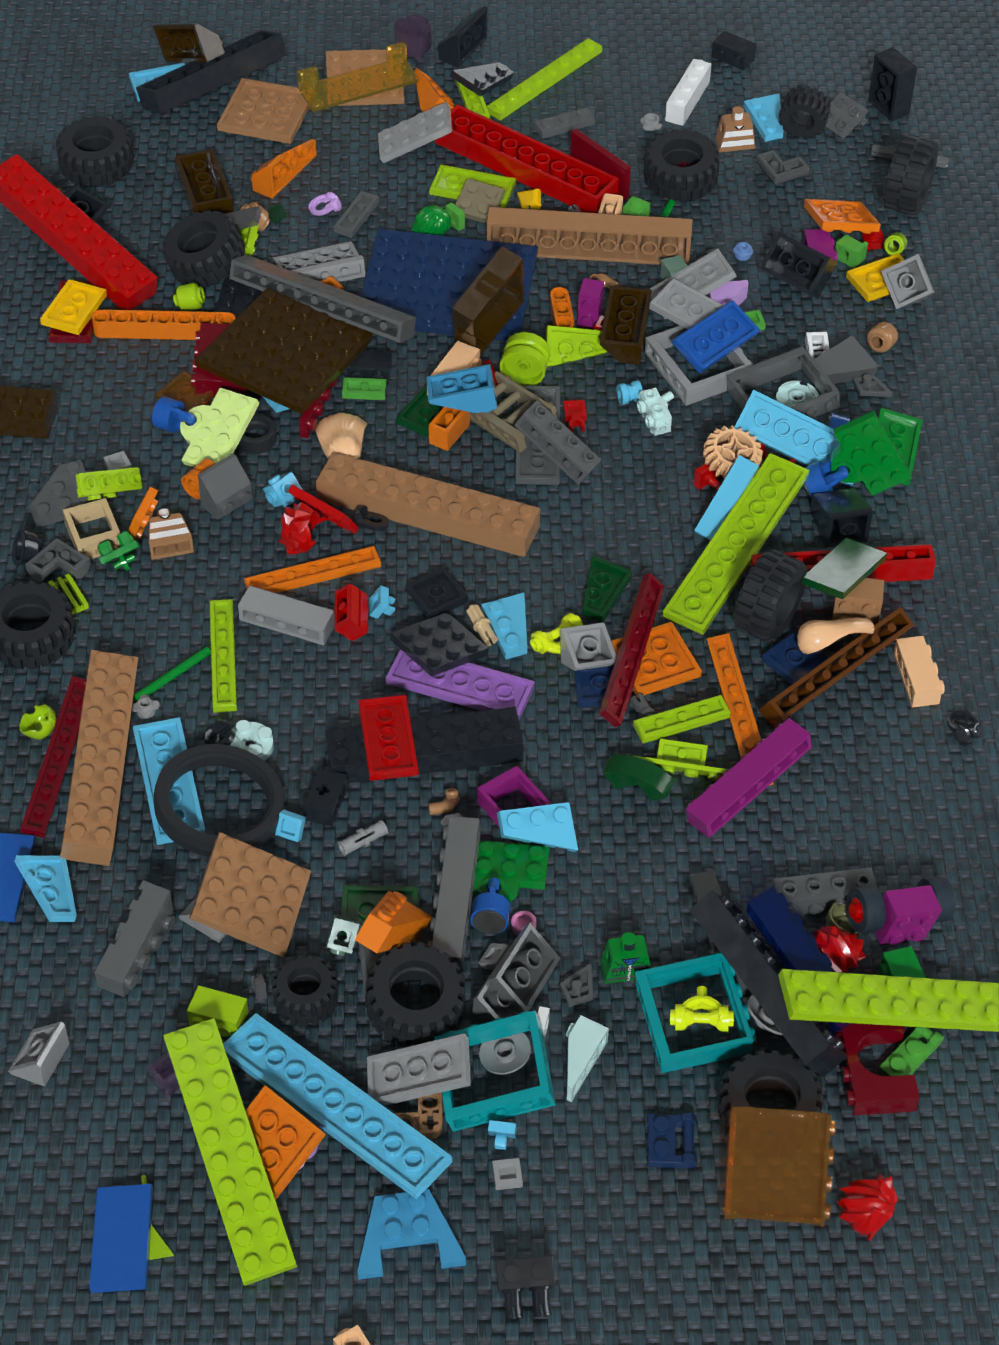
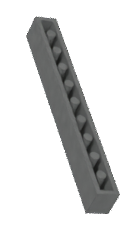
M249 255L240 256L231 261L229 277L231 280L260 291L270 288L321 313H326L332 318L399 343L414 336L416 317Z

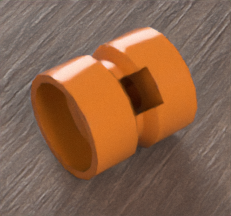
M203 459L194 469H191L181 478L184 490L191 497L201 499L198 474L215 465L212 460Z

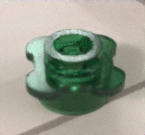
M272 205L268 208L269 219L274 224L281 223L284 218L289 216L288 212L284 211V207L281 205Z

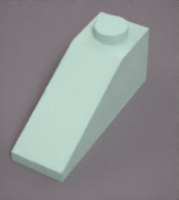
M580 1016L576 1024L571 1023L566 1033L568 1038L567 1100L570 1102L574 1099L608 1042L609 1028L584 1016Z

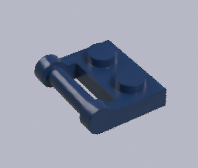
M648 1114V1167L694 1168L697 1166V1156L694 1154V1126L697 1124L695 1114ZM675 1127L683 1128V1155H676Z

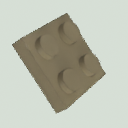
M468 178L455 205L465 212V218L487 224L489 207L500 206L505 195V189Z

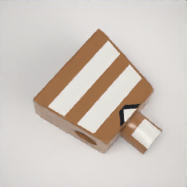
M734 107L732 114L721 116L715 136L719 152L755 149L753 123L749 113H744L742 107Z
M161 509L157 512V517L149 519L151 560L194 553L192 535L180 513L171 514L169 509Z

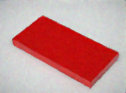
M406 695L358 700L370 781L419 775Z

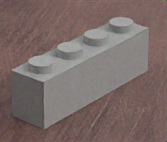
M249 586L238 604L239 620L317 644L325 645L334 629L333 610L289 598L285 595L272 593L262 588Z

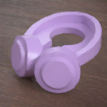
M332 192L319 195L309 203L310 212L316 216L325 215L332 210L337 212L342 208L338 196ZM330 201L322 210H316L318 204Z

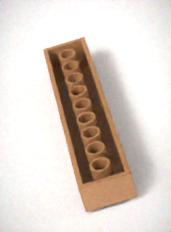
M489 207L487 241L538 246L537 257L661 265V259L680 255L687 266H689L692 219Z
M332 452L316 480L317 498L323 502L355 511L359 505H364L368 507V512L379 513L388 520L522 557L526 556L540 527V508L336 452Z
M91 650L60 858L110 866L138 657Z

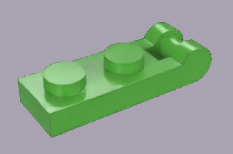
M916 1027L905 1041L879 1066L878 1073L882 1076L912 1075L942 1043L944 1036L938 1031L935 1033L929 1028ZM924 1037L929 1042L927 1044H924L922 1041H920V1039Z

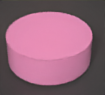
M528 911L515 913L511 919L512 931L519 935L527 923H531L536 929V917Z

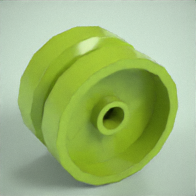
M528 332L515 333L510 336L505 343L504 353L500 360L501 373L504 376H509L520 386L537 385L545 377L551 349L548 343L542 337Z

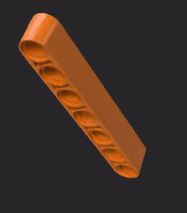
M97 310L91 316L94 334L99 338L196 340V331H200L201 323L231 324L236 319L235 315L229 312Z

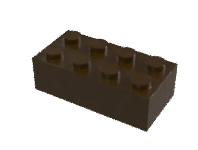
M214 149L175 156L177 176L191 215L196 212L203 213L207 210L212 213L213 211H218L223 214L234 212L232 196Z
M0 385V435L48 439L58 411L55 390Z

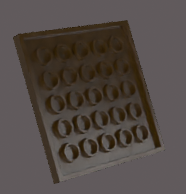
M266 288L195 359V366L303 415L373 340V334L344 321L332 318L326 313H321L270 288Z

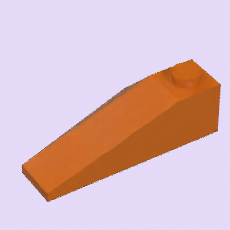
M311 139L274 157L254 171L251 176L253 191L273 199L317 156L316 140Z

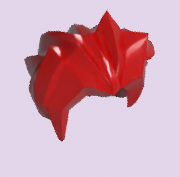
M303 502L300 504L294 503L293 508L285 507L281 518V540L278 542L285 545L287 555L306 553L316 543V541H312L311 536L315 525L327 520L328 517H320V513L316 508L309 507Z
M834 925L815 930L813 935L808 937L804 949L805 965L809 971L846 973L848 970H855L858 967L857 962L866 958V955L863 953L864 939H857V934H850L848 931H843Z
M879 1172L875 1179L856 1180L848 1183L850 1186L839 1188L846 1195V1197L837 1202L842 1209L839 1218L849 1223L852 1231L858 1232L859 1235H867L868 1241L893 1216L895 1204L898 1201L893 1187V1178L891 1176L885 1178Z

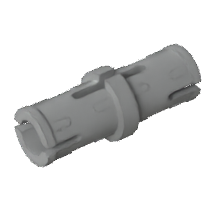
M380 820L365 829L360 828L356 830L355 834L339 841L338 847L341 853L346 856L362 846L364 848L370 846V842L388 834V829L385 823ZM371 833L370 836L355 843V840Z

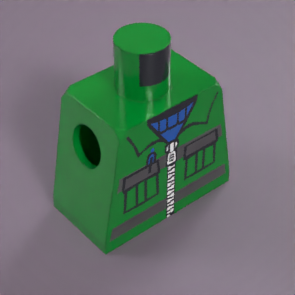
M627 932L620 938L607 940L600 960L605 984L635 980L636 971L651 968L643 935Z

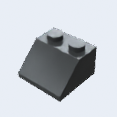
M234 454L198 474L201 506L217 520L253 499L251 482Z

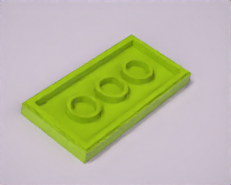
M440 165L430 187V195L458 200L469 178L505 189V195L499 207L506 208L516 186V178Z

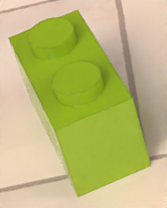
M199 985L187 1009L189 1025H195L214 1018L219 1034L224 1037L232 1036L245 1023L249 1013L247 998Z

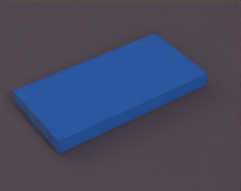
M732 300L676 337L672 344L699 373H702L758 335L760 329Z
M0 833V921L16 922L26 881L14 861L16 855L33 854L36 842L34 835Z
M152 1184L97 1188L89 1285L91 1293L147 1289L153 1200Z

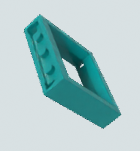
M722 953L635 972L636 990L661 1074L753 1053V1043L757 1042L754 1027H749L747 1020L750 1019L747 1005H742L741 986L739 983H735L733 978L735 970ZM720 974L730 1009L734 1011V1021L740 1039L670 1054L651 988Z
M535 1010L530 1012L523 1011L518 1015L507 1018H497L492 1022L481 1025L474 1024L458 1031H447L442 1035L434 1037L435 1041L465 1033L469 1038V1046L531 1030L540 1086L459 1107L454 1105L452 1090L442 1092L446 1121L453 1132L489 1123V1120L497 1121L556 1105L542 1023Z

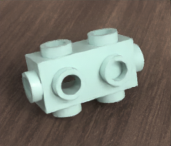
M656 388L640 391L638 394L639 401H637L638 411L640 414L642 413L646 426L650 428V432L654 436L671 432L672 416L668 410L667 402L674 398L673 393L670 391L660 396Z

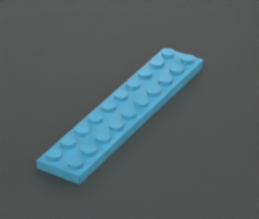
M257 1013L223 1043L227 1058L261 1084L269 1087L293 1108L415 1199L453 1162L450 1154Z

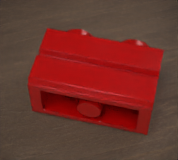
M348 584L335 591L334 630L341 635L344 634V637L350 641H354L367 634L369 629L368 595L361 590L359 591V588L353 584Z

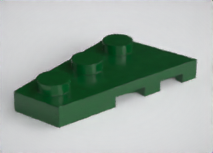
M592 556L583 605V615L603 623L630 582L633 571Z
M343 885L341 916L358 920L359 924L363 925L370 912L388 891L401 893L407 898V902L418 908L419 889L418 887ZM340 931V932H341V935H345V934H346V932Z

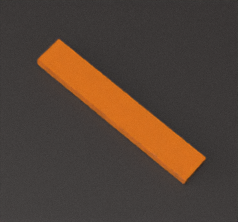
M371 546L244 578V584L246 589L252 586L272 593H279L381 567V561L375 547Z

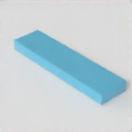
M740 455L738 456L695 528V533L711 541L751 482L759 465Z

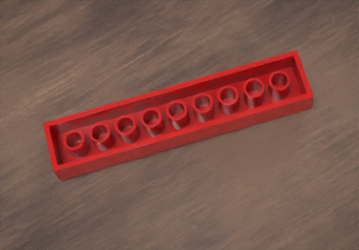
M458 104L451 110L452 132L435 140V143L507 177L516 178V181L533 189H540L542 193L572 207V204H576L585 213H598L605 193L618 195V177Z
M16 154L0 164V202L94 286L106 289L107 297L121 310H132L156 294L158 277L23 158Z

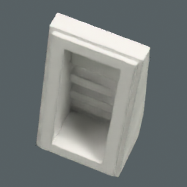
M806 332L804 339L805 348L813 359H815L814 356H820L830 349L827 332ZM813 350H823V352H814Z

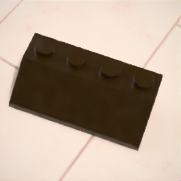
M199 24L153 25L165 62H209L225 54L219 35Z
M610 286L600 346L620 363L641 365L650 314L649 307L652 290Z

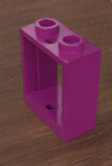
M518 766L477 788V803L498 827L497 813L502 810L495 802L517 789L533 807L551 805L550 801Z

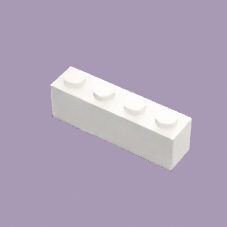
M697 59L692 60L667 101L665 121L682 126L685 124L710 82L711 63Z

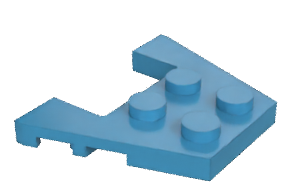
M429 1189L425 1190L417 1199L407 1192L374 1197L358 1266V1280L383 1277L380 1252L383 1249L437 1243L441 1269L466 1266V1257Z

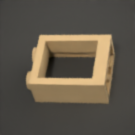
M106 498L63 510L65 526L77 551L93 559L101 556L97 545L107 540L110 541L114 550L121 547L116 537L121 533ZM102 517L106 518L111 531L80 539L75 525Z

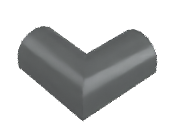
M774 150L756 155V162L775 185L807 176L810 171V167L800 156L782 161Z
M56 538L29 560L25 566L28 574L37 582H42L58 567L79 579L88 572L90 558Z

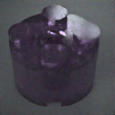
M409 15V18L403 19L401 17L397 19L394 24L395 49H401V54L413 56L417 59L422 58L432 47V25L429 24V20L421 15Z

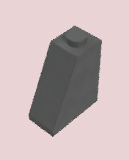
M853 335L814 359L833 384L851 382L853 378L864 376L865 374H873L875 376L879 367Z

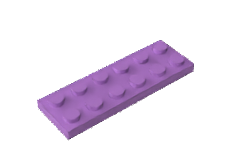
M401 649L386 676V684L479 711L516 707L518 720H520L535 688V681L472 663H466L431 677Z

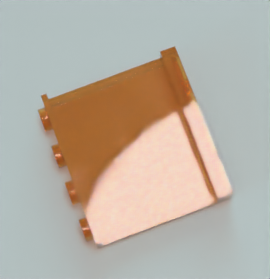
M730 1105L724 1219L744 1218L817 1224L824 1227L825 1220L830 1219V1203H826V1192H831L832 1175H828V1164H833L834 1148L829 1147L830 1136H835L836 1121L831 1120V1114Z

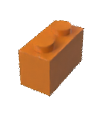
M443 407L429 424V444L448 451L470 425V412Z

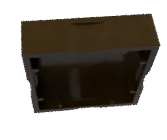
M502 246L452 307L455 343L459 341L480 349L481 357L501 329L510 321L525 302L523 258Z

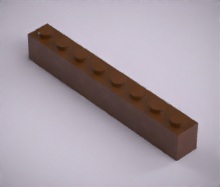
M899 607L874 625L873 634L863 633L759 709V712L771 728L774 729L898 639L915 624L902 607Z

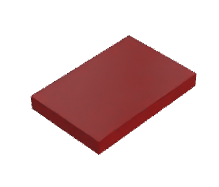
M293 484L289 488V493L297 501L316 508L320 516L328 517L327 520L352 534H356L359 530V527L341 511Z

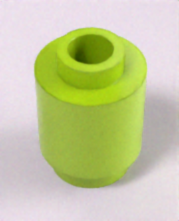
M898 232L891 234L884 242L885 251L890 255L900 254L907 246L906 237ZM894 240L899 243V246L894 244Z

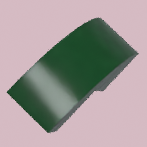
M611 755L603 771L604 776L616 789L638 785L651 801L667 798L675 781L657 765L630 755Z

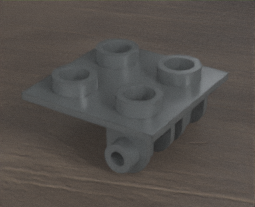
M842 92L830 103L831 111L826 128L844 139L856 125L864 126L867 119L865 115L869 110Z

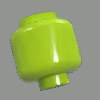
M196 283L178 286L176 294L173 295L174 304L176 307L179 306L182 311L200 309L203 303H205L203 288L199 287Z

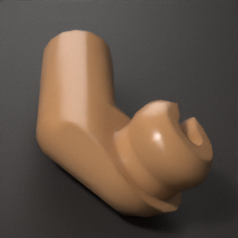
M592 274L589 279L604 281V287L610 289L611 285L620 286L618 282L606 274Z
M449 788L445 791L446 797L442 802L428 803L429 814L437 815L452 812L460 802L458 790L456 788Z

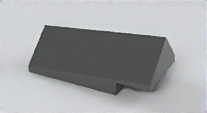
M531 923L525 925L473 998V1021L484 1024L492 1022L497 1018H507L518 1015L523 1011H529L561 959Z

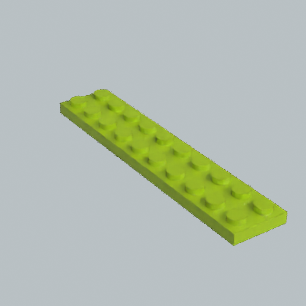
M770 453L663 610V617L704 635L749 567L751 555L759 552L803 486L810 470Z
M782 969L778 974L789 1020L999 1032V983Z
M213 1018L163 1035L243 1285L246 1286L297 1268L215 1019Z

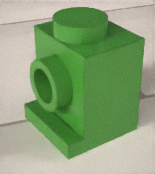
M848 235L836 241L834 248L837 250L839 261L855 268L866 259L867 242L861 243Z

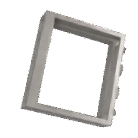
M677 326L646 337L645 354L686 406L728 391L727 375L753 365L752 361L748 360L743 354L742 349L738 347L727 355L736 368L691 383L665 351V349L674 346L672 342L676 337L688 330L682 326Z

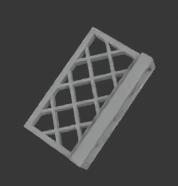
M352 241L273 258L276 266L319 282L330 276L338 282L366 277L364 258L358 254Z

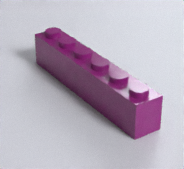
M790 718L783 724H779L774 729V732L766 739H762L750 753L743 755L734 767L726 770L717 782L709 785L701 796L689 803L686 808L688 822L708 838L713 836L812 748L810 733Z

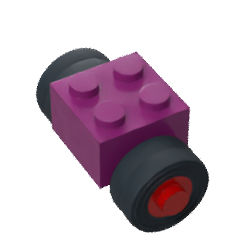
M942 876L921 879L917 887L885 891L883 896L875 886L855 887L849 891L846 900L847 916L852 928L858 933L874 931L880 945L889 943L896 945L910 940L915 942L921 941L927 937L935 923L950 920L954 915L956 907L952 885L948 879Z

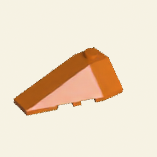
M416 68L415 77L422 112L445 102L448 103L451 111L454 108L452 99L442 91L443 89L431 77Z

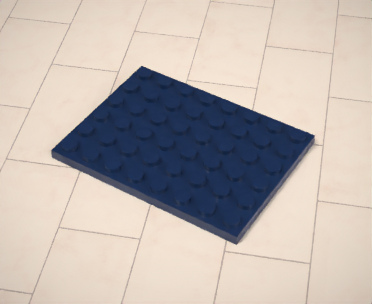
M378 229L361 297L416 317L414 331L454 335L452 307L503 246L523 258L524 269L523 286L525 302L494 339L507 341L510 336L515 333H521L523 329L538 256V246Z

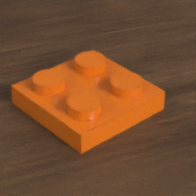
M152 487L147 491L128 529L134 540H140L145 530L143 528L148 525L149 519L152 517L158 500L155 499L158 490Z

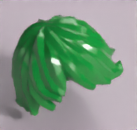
M437 205L426 206L416 215L411 231L414 233L443 236L446 231L450 230L451 217L442 207Z

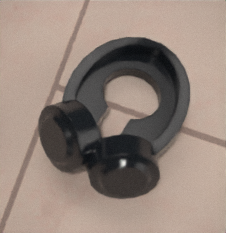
M359 505L354 513V521L358 527L362 526L374 531H384L388 528L389 521L385 516L375 512H368V507L364 505ZM368 519H378L381 520V522L374 523Z
M962 710L953 711L948 715L947 725L954 732L956 741L965 743L970 737H981L983 727L981 723H978L974 715ZM957 720H965L968 723L967 727H965L962 725H957L954 722Z
M219 719L215 722L213 729H209L203 734V741L205 744L230 745L236 733L227 720ZM226 735L221 741H219L220 736Z

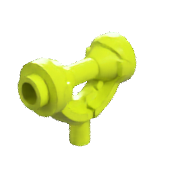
M572 613L565 615L561 620L560 626L550 632L536 631L532 633L531 647L535 652L541 654L549 652L561 655V642H555L554 640L560 637V630L562 628L583 626L582 620L578 615Z
M699 986L697 987L696 996H692L683 1004H675V1009H670V1025H675V1031H682L694 1023H710L717 1027L719 1031L728 1032V1026L734 1027V1011H729L728 1005H721L711 996H707V988ZM703 1009L704 1011H710V1013H696L694 1011Z

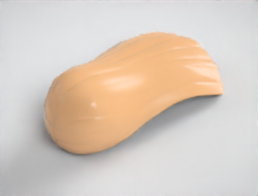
M345 413L329 415L320 420L315 431L327 459L330 458L332 452L360 459L363 434L368 423L359 416Z
M858 617L829 621L810 620L799 628L797 645L802 653L811 654L829 646L848 634H873L874 624L867 618Z

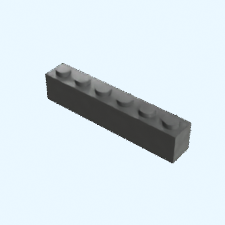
M450 816L449 825H444L443 840H446V847L441 848L440 863H443V869L438 871L437 886H440L439 894L434 896V909H437L436 917L431 918L430 930L434 932L433 941H428L427 948H431V945L438 947L439 953L447 952L452 957L451 963L457 962L459 967L463 968L481 825L479 818Z

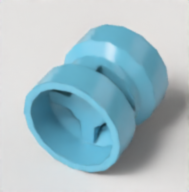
M639 380L632 381L630 385L625 383L617 385V397L621 405H626L632 400L635 402L639 401L638 394L640 391H643Z

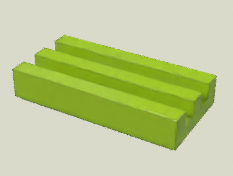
M66 574L64 579L61 577L57 578V582H53V580L48 582L50 588L52 586L57 589L59 587L62 588L74 607L72 609L73 615L89 609L88 602L70 574ZM67 584L70 586L71 590L73 591V593H74L75 596L77 597V599H78V601L80 602L81 606H79L78 603L76 602L75 598L73 597V595L71 594L70 590H69L68 587L66 586Z

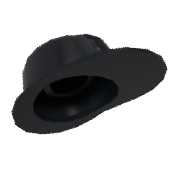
M21 521L13 542L12 560L15 566L27 563L43 548V543L38 535L25 530L24 521Z

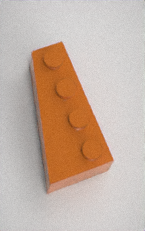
M388 891L368 915L355 941L375 953L390 950L394 946L398 948L402 943H411V941L416 943L433 916L407 902V898L401 893Z

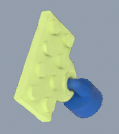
M220 388L210 406H196L188 412L185 411L183 402L168 397H161L153 407L151 418L156 428L175 433L178 430L181 431L187 443L190 444L182 458V462L185 465L195 467L203 459H210L216 464L234 453L259 406V402L255 398Z

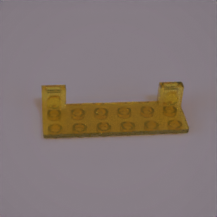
M404 41L386 46L387 62L323 80H319L316 66L297 71L298 90L312 112L418 83L419 78L407 62V46Z

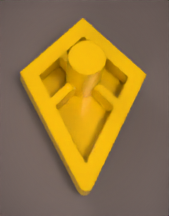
M540 189L517 192L521 209L539 210L541 208Z

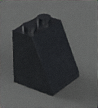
M855 488L812 494L810 511L825 548L838 546L846 538L860 543L868 542L873 510Z

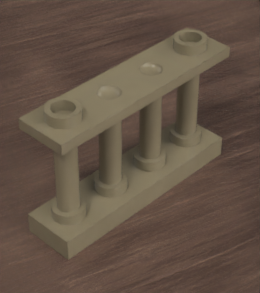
M497 371L495 373L498 383L495 387L496 397L503 391L510 396L498 404V409L487 413L470 412V420L521 453L527 448L524 440L525 435L511 425L518 421L537 400L556 418L557 410L551 402L547 403L515 383L509 376H504ZM517 400L523 404L506 419L497 417Z

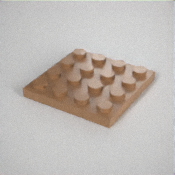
M401 49L326 51L328 106L404 104Z
M241 78L217 123V131L291 144L315 97V92L313 90Z
M219 833L216 837L189 919L284 957L289 946L311 870Z

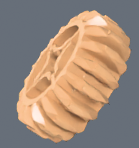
M733 425L729 429L723 426L721 430L716 429L711 433L704 444L703 457H705V464L710 465L709 471H716V477L722 475L725 480L739 455L760 466L763 450L760 449L761 443L756 442V436H749L750 430L745 433L742 431V427L736 430Z

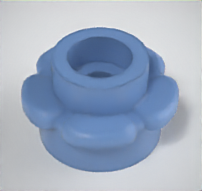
M740 242L733 248L735 257L741 261L748 260L753 254L752 246L746 242Z

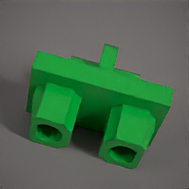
M128 531L116 536L121 545L116 550L113 549L109 540L97 545L101 555L99 558L101 564L105 565L119 558V561L113 563L114 568L118 569L123 566L126 571L131 570L129 563L136 560L134 554L125 557V554L141 547L138 540H134Z

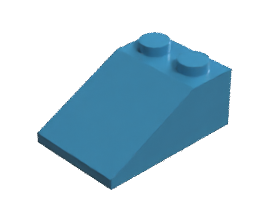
M490 364L427 377L429 404L472 413H487L498 409Z

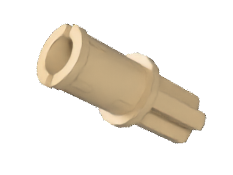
M470 605L467 609V614L474 625V631L479 633L486 646H491L488 637L495 644L498 638L490 626V620L485 618L478 605Z

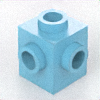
M292 472L281 476L279 474L273 476L268 480L269 484L263 488L266 493V499L274 507L280 505L287 507L295 501L288 491L292 484L302 489Z

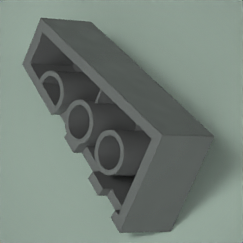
M144 880L139 887L142 893L138 901L133 899L128 908L131 911L126 924L121 922L117 929L116 943L109 944L95 971L98 987L124 998L128 991L136 986L142 969L145 970L148 967L151 955L160 948L167 930L170 931L175 923L170 890Z

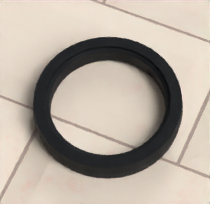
M206 744L184 750L165 764L158 776L154 789L155 816L165 834L182 848L198 855L210 857L217 835L200 832L183 822L172 808L169 798V792L173 784L182 775L191 770L206 766H223L241 771L255 780L266 795L268 811L263 820L252 829L240 834L229 835L230 837L259 849L275 834L279 813L284 809L283 787L275 771L257 755L231 745Z

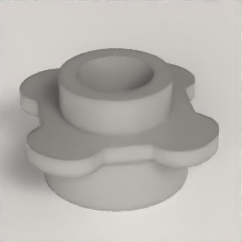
M648 113L641 118L640 122L643 123L645 131L659 130L662 127L659 123V116L654 113Z
M141 695L138 702L132 704L131 710L137 712L140 718L149 719L154 716L160 704L158 701L151 700L148 695Z

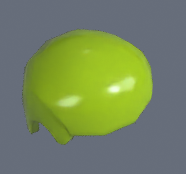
M46 704L41 706L35 705V712L32 714H23L19 724L20 732L35 740H41L50 735L56 724V713Z

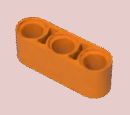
M556 287L550 292L553 326L574 328V317L569 292L563 287Z

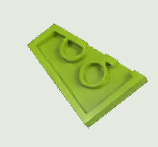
M548 325L546 327L545 341L551 350L547 368L608 353L600 346L602 331Z

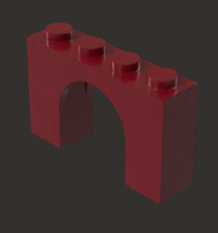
M201 323L200 331H196V344L199 345L194 346V358H197L230 324ZM193 359V372L196 373L191 374V387H195V396H216L220 388L247 396V389L195 366V359Z
M833 1022V1035L836 1034L845 1044L843 1050L848 1055L843 1060L841 1077L843 1082H847L848 1089L845 1092L847 1106L851 1105L853 1116L916 1112L920 1097L915 1075L879 1076L868 1071L858 1058V1053L867 1046L902 1043L905 1026Z

